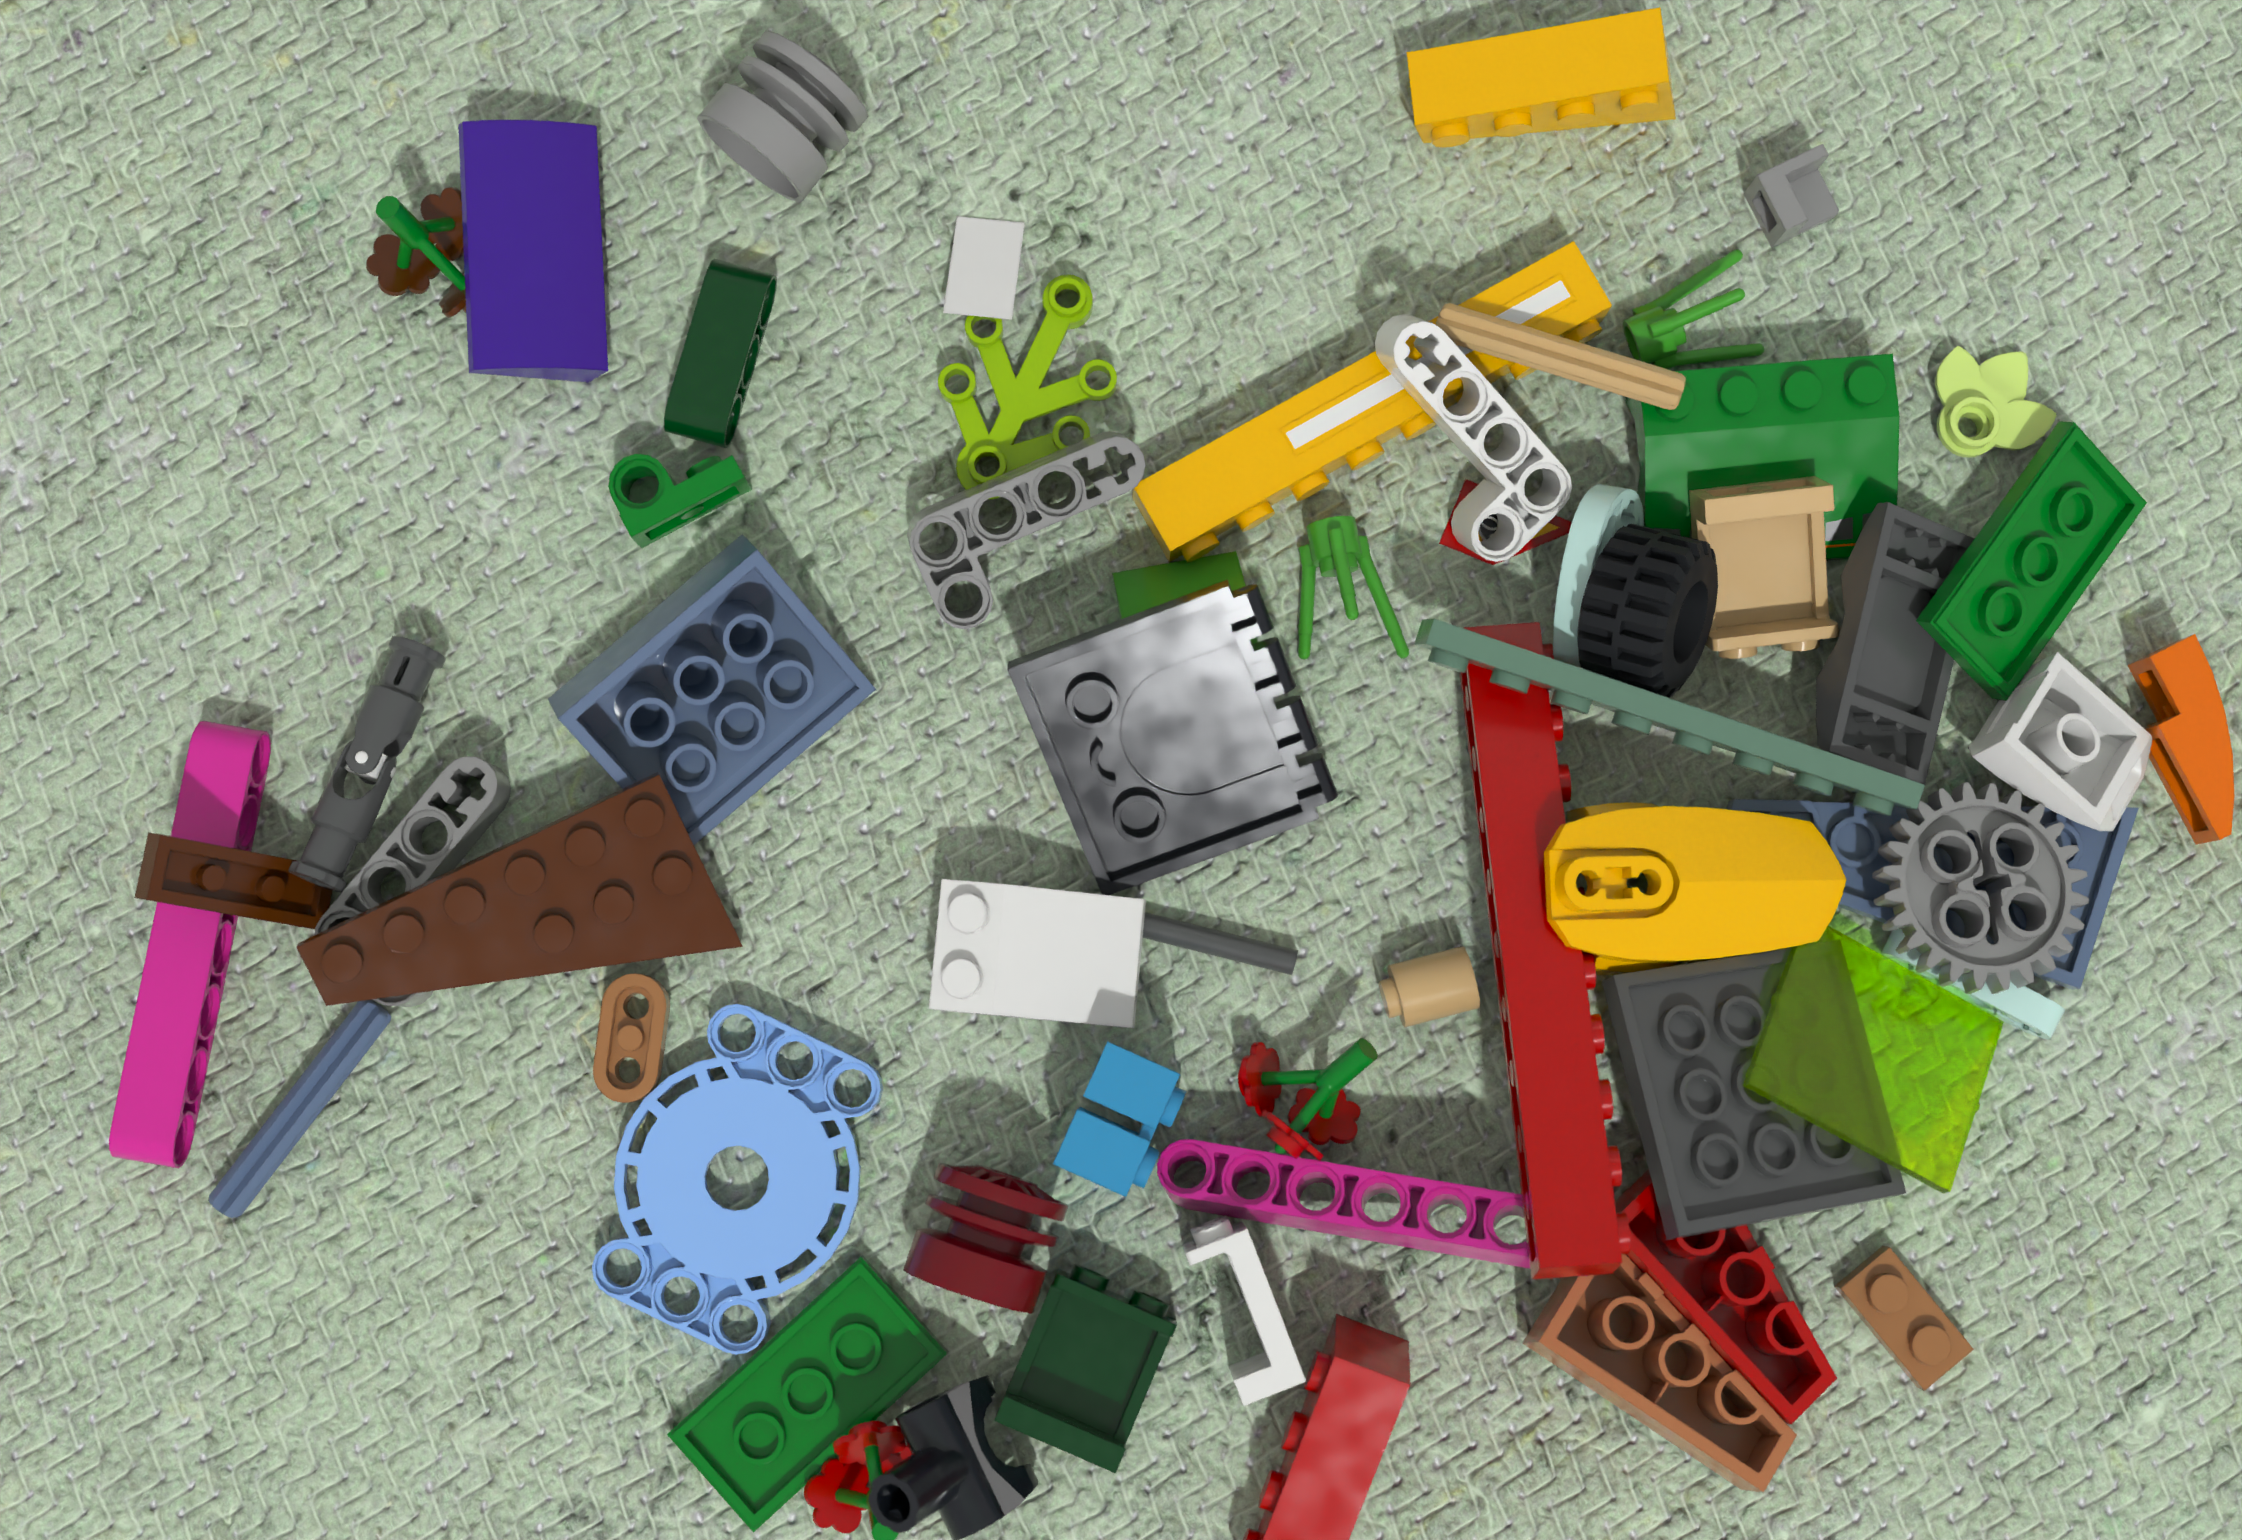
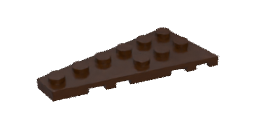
M658 772L301 941L296 946L326 1006L743 947Z

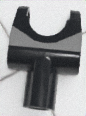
M988 1375L925 1399L895 1418L912 1455L881 1474L871 1484L869 1504L872 1513L881 1525L889 1527L896 1533L907 1532L939 1511L952 1540H959L986 1528L1018 1507L1038 1485V1479L1031 1464L1018 1467L1006 1465L996 1457L989 1446L985 1434L984 1417L987 1407L993 1401L991 1396L996 1394V1391Z

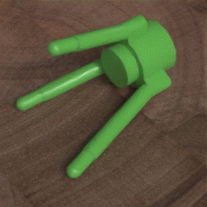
M1737 249L1733 250L1656 300L1632 309L1633 316L1623 320V330L1633 359L1670 369L1681 365L1762 355L1764 353V346L1758 343L1677 352V346L1686 343L1684 325L1741 301L1745 297V292L1741 288L1716 296L1681 312H1677L1675 308L1666 310L1739 262L1743 257V253Z
M1334 516L1317 520L1307 525L1309 544L1298 548L1302 566L1298 656L1303 660L1310 657L1316 568L1320 567V573L1323 577L1337 576L1346 616L1350 620H1355L1359 612L1351 573L1358 570L1359 564L1397 655L1400 658H1407L1409 656L1408 646L1371 558L1367 536L1358 535L1355 517Z

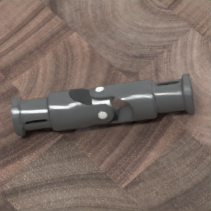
M392 636L389 648L393 652L378 685H370L357 714L355 737L342 751L311 817V822L315 827L300 861H292L288 869L290 873L335 892L342 893L347 886L343 876L358 843H366L392 778L395 775L396 757L412 738L424 711V706L420 703L434 670L443 668L446 657L441 653L405 637ZM348 771L359 776L365 783L374 785L361 798L347 799L344 797V782Z

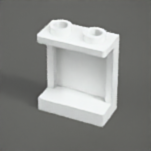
M1225 1215L1191 1228L1190 1231L1194 1240L1182 1244L1189 1265L1199 1263L1222 1253L1227 1254L1264 1349L1263 1353L1229 1366L1243 1406L1306 1382L1247 1227L1242 1221L1231 1225Z

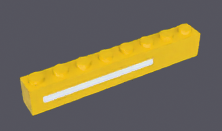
M1573 241L1458 306L1585 344L1603 331L1599 323L1603 321L1612 304ZM1438 316L1428 322L1436 325ZM1411 335L1405 342L1410 348V353L1407 357L1421 362L1428 367L1434 362L1425 359L1413 344L1417 337ZM1457 345L1490 384L1509 373H1512L1515 380H1518L1537 370ZM1376 351L1143 479L1132 489V499L1167 560L1171 562L1183 555L1187 562H1191L1215 549L1220 544L1216 536L1236 525H1239L1242 532L1258 526L1275 514L1272 505L1292 494L1297 501L1304 500L1330 483L1326 476L1327 474L1347 463L1352 471L1360 469L1385 452L1381 444L1403 433L1406 440H1411L1434 427L1436 423L1383 366L1376 355ZM1455 378L1449 382L1444 389L1443 403L1446 408L1458 403L1462 397L1464 389L1460 378Z

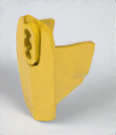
M1636 802L1587 806L1567 811V823L1559 826L1544 851L1547 921L1566 947L1593 954L1596 975H1618L1675 966L1682 961L1767 952L1819 941L1835 914L1846 884V877L1839 861L1828 842L1812 822L1757 812L1708 807L1658 806L1652 803ZM1580 873L1587 882L1585 895H1582L1576 886V879ZM1640 873H1643L1648 883L1646 893L1643 894L1639 888H1627V879L1637 878Z

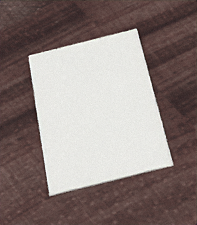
M957 216L943 313L1012 320L1024 222Z

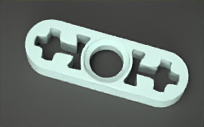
M1902 929L1891 932L1881 952V955L1886 960L2024 1032L2047 1040L2052 1038L2065 1011L2056 1002L2026 986L2017 988L2011 981L2009 989L1998 994H1992L1986 982L1981 990L1972 994L1965 993L1962 975L1955 983L1942 987L1939 985L1940 966L1936 965L1919 974L1915 969L1921 953L1915 948L1898 954L1896 949L1904 939L1905 934Z

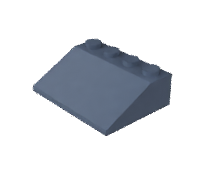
M742 534L550 696L548 701L559 721L622 789L658 772L693 845H695L872 694L876 688L762 554Z

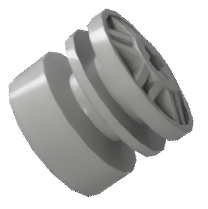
M765 31L753 46L757 58L746 55L737 66L742 78L754 93L752 94L739 86L724 83L697 117V120L712 141L750 175L785 198L800 203L828 169L824 157L812 142L814 141L828 149L840 152L849 142L845 130L857 131L868 118L865 106L855 93L825 62L780 34Z

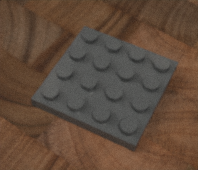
M1838 941L1618 974L1602 981L1666 1240L1892 1198L1906 1193Z

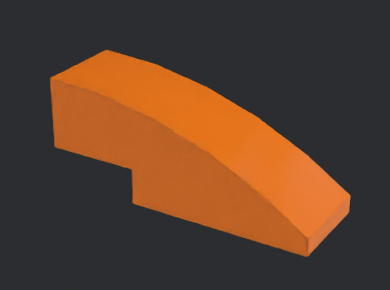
M2193 634L2175 641L2127 666L2157 719V722L2144 728L2152 735L2149 759L2195 845L2221 840L2231 835L2234 807L2233 753L2226 713L2211 667L2196 635Z

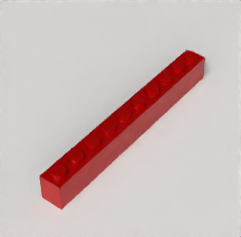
M1540 622L1463 627L1464 629L1554 659L1553 645L1551 643L1542 644ZM1469 663L1466 673H1459L1531 1279L1613 1274L1622 1263V1254L1630 1253L1631 1237L1626 1213H1616L1613 1186H1621V1159L1617 1145L1607 1146L1604 1120H1610L1613 1117L1612 1090L1608 1079L1599 1080L1596 1054L1604 1053V1029L1600 1014L1590 1015L1587 990H1594L1596 987L1595 960L1591 953L1566 947L1547 921L1544 851L1559 826L1566 823L1563 802H1570L1569 766L1567 763L1558 764L1555 742L1563 740L1562 709L1560 706L1550 703L1548 689L1530 684L1527 694L1516 692L1490 683L1491 670ZM1577 887L1578 891L1582 895H1585L1584 888Z

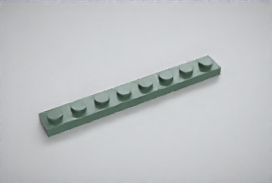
M1437 619L1422 620L1414 645L1431 650L1428 661L1441 667L1466 673L1468 664H1474L1491 670L1492 674L1489 682L1524 694H1527L1530 684L1553 691V696L1550 703L1583 714L1589 713L1591 704L1613 711L1615 713L1611 723L1619 727L1649 735L1652 725L1675 732L1672 744L1704 755H1710L1712 747L1716 746L1736 753L1733 765L1767 776L1771 775L1773 766L1796 773L1793 781L1795 786L1826 796H1831L1834 786L1856 794L1853 801L1854 806L1881 815L1891 816L1894 807L1917 810L1925 787L1924 784Z

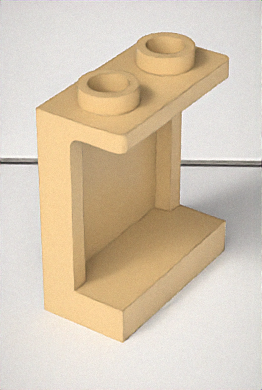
M1812 476L1689 491L1692 538L1708 542L1716 556L1718 594L1714 618L1706 642V646L1709 649L1718 651L1721 658L1739 659L1755 656L1757 654V647L1781 644V649L1785 651H1808L1819 648L1820 639L1839 637L1838 623L1829 616L1824 512L1834 511L1832 484Z

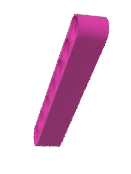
M200 721L188 748L171 831L172 837L252 851L270 761L271 741L267 731L209 721ZM157 902L110 1130L109 1150L111 1156L172 1168H180L187 1160L194 1139L238 916Z
M1181 1139L1169 1144L1162 1151L1157 1162V1175L1169 1198L1176 1205L1188 1210L1530 1268L1527 1240L1520 1244H1508L1499 1239L1494 1231L1497 1223L1502 1218L1512 1215L1524 1218L1521 1194L1301 1157L1295 1159L1289 1155L1193 1139ZM1189 1161H1197L1206 1166L1204 1179L1197 1186L1181 1188L1174 1184V1175L1182 1164ZM1251 1172H1261L1270 1178L1267 1192L1257 1199H1245L1237 1194V1186L1240 1179ZM1325 1183L1335 1190L1334 1199L1328 1207L1322 1210H1310L1300 1203L1302 1192L1311 1184ZM1387 1193L1398 1199L1401 1203L1399 1211L1388 1221L1377 1222L1370 1219L1364 1213L1366 1203L1377 1194ZM1446 1204L1459 1207L1466 1215L1465 1223L1459 1230L1452 1233L1437 1231L1429 1223L1431 1213L1437 1207Z

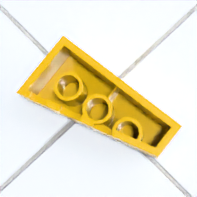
M1660 7L1407 52L1414 124L1422 142L1433 143L1436 147L1459 146L1474 138L1513 137L1526 133L1676 119L1668 49Z

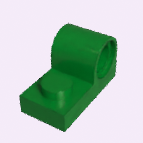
M633 454L624 457L614 466L609 476L608 487L610 494L620 512L619 516L628 533L641 549L752 490L733 455L724 460H721L719 456H712L698 462L687 470L686 475L688 479L679 484H676L657 459L649 455ZM646 476L658 479V491L650 501L645 503H633L630 501V489L635 481Z

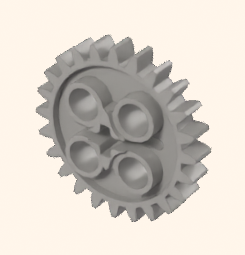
M1969 782L1954 788L1952 796L1944 788L1939 789L1928 796V805L1920 800L1917 810L1906 809L1910 821L1902 818L1889 827V830L1898 841H1889L1878 848L1877 852L1883 858L1890 861L1892 865L1882 867L1873 872L1872 878L1888 884L1890 890L1874 899V904L1881 907H1893L1895 916L1882 925L1883 931L1902 929L1905 937L1899 943L1896 949L1897 953L1902 954L1916 948L1921 953L1915 969L1919 974L1936 965L1940 966L1939 985L1942 987L1955 983L1961 975L1964 991L1967 994L1981 990L1985 982L1992 994L2008 990L2010 981L2017 988L2033 983V972L2041 976L2056 969L2052 956L2061 957L2071 953L2074 949L2062 934L2071 935L2084 928L2085 924L2070 914V910L2089 904L2088 897L2072 891V884L2087 877V871L2069 869L2066 860L2079 851L2077 845L2059 847L2055 841L2065 827L2062 822L2047 828L2040 824L2045 809L2042 803L2026 812L2020 810L2022 792L2019 790L2008 794L1999 802L1995 783H1989L1979 789L1976 796ZM1967 832L1974 835L1975 843L1967 836ZM1997 840L2005 842L2012 849L2014 854L2013 866L2004 863L1999 858L1996 851ZM1935 846L1944 849L1950 855L1953 862L1951 874L1941 870L1934 859ZM1973 882L1977 886H1985L1987 892L1983 890H1975ZM2010 902L2018 905L2024 911L2027 923L2025 931L2018 928L2011 921L2009 916ZM1948 909L1956 912L1962 918L1965 925L1963 938L1953 934L1946 923V912ZM1986 934L1994 940V944L1987 942Z

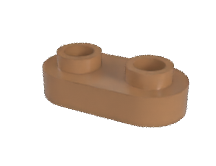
M635 973L623 975L608 986L602 999L593 1076L601 1093L616 1102L628 1103L644 1099L658 1086L661 1078L670 1000L664 986L651 976ZM636 994L644 995L649 1003L648 1012L639 1019L632 1017L628 1011V1002ZM627 1058L635 1059L640 1065V1075L631 1083L624 1081L619 1073L621 1063Z

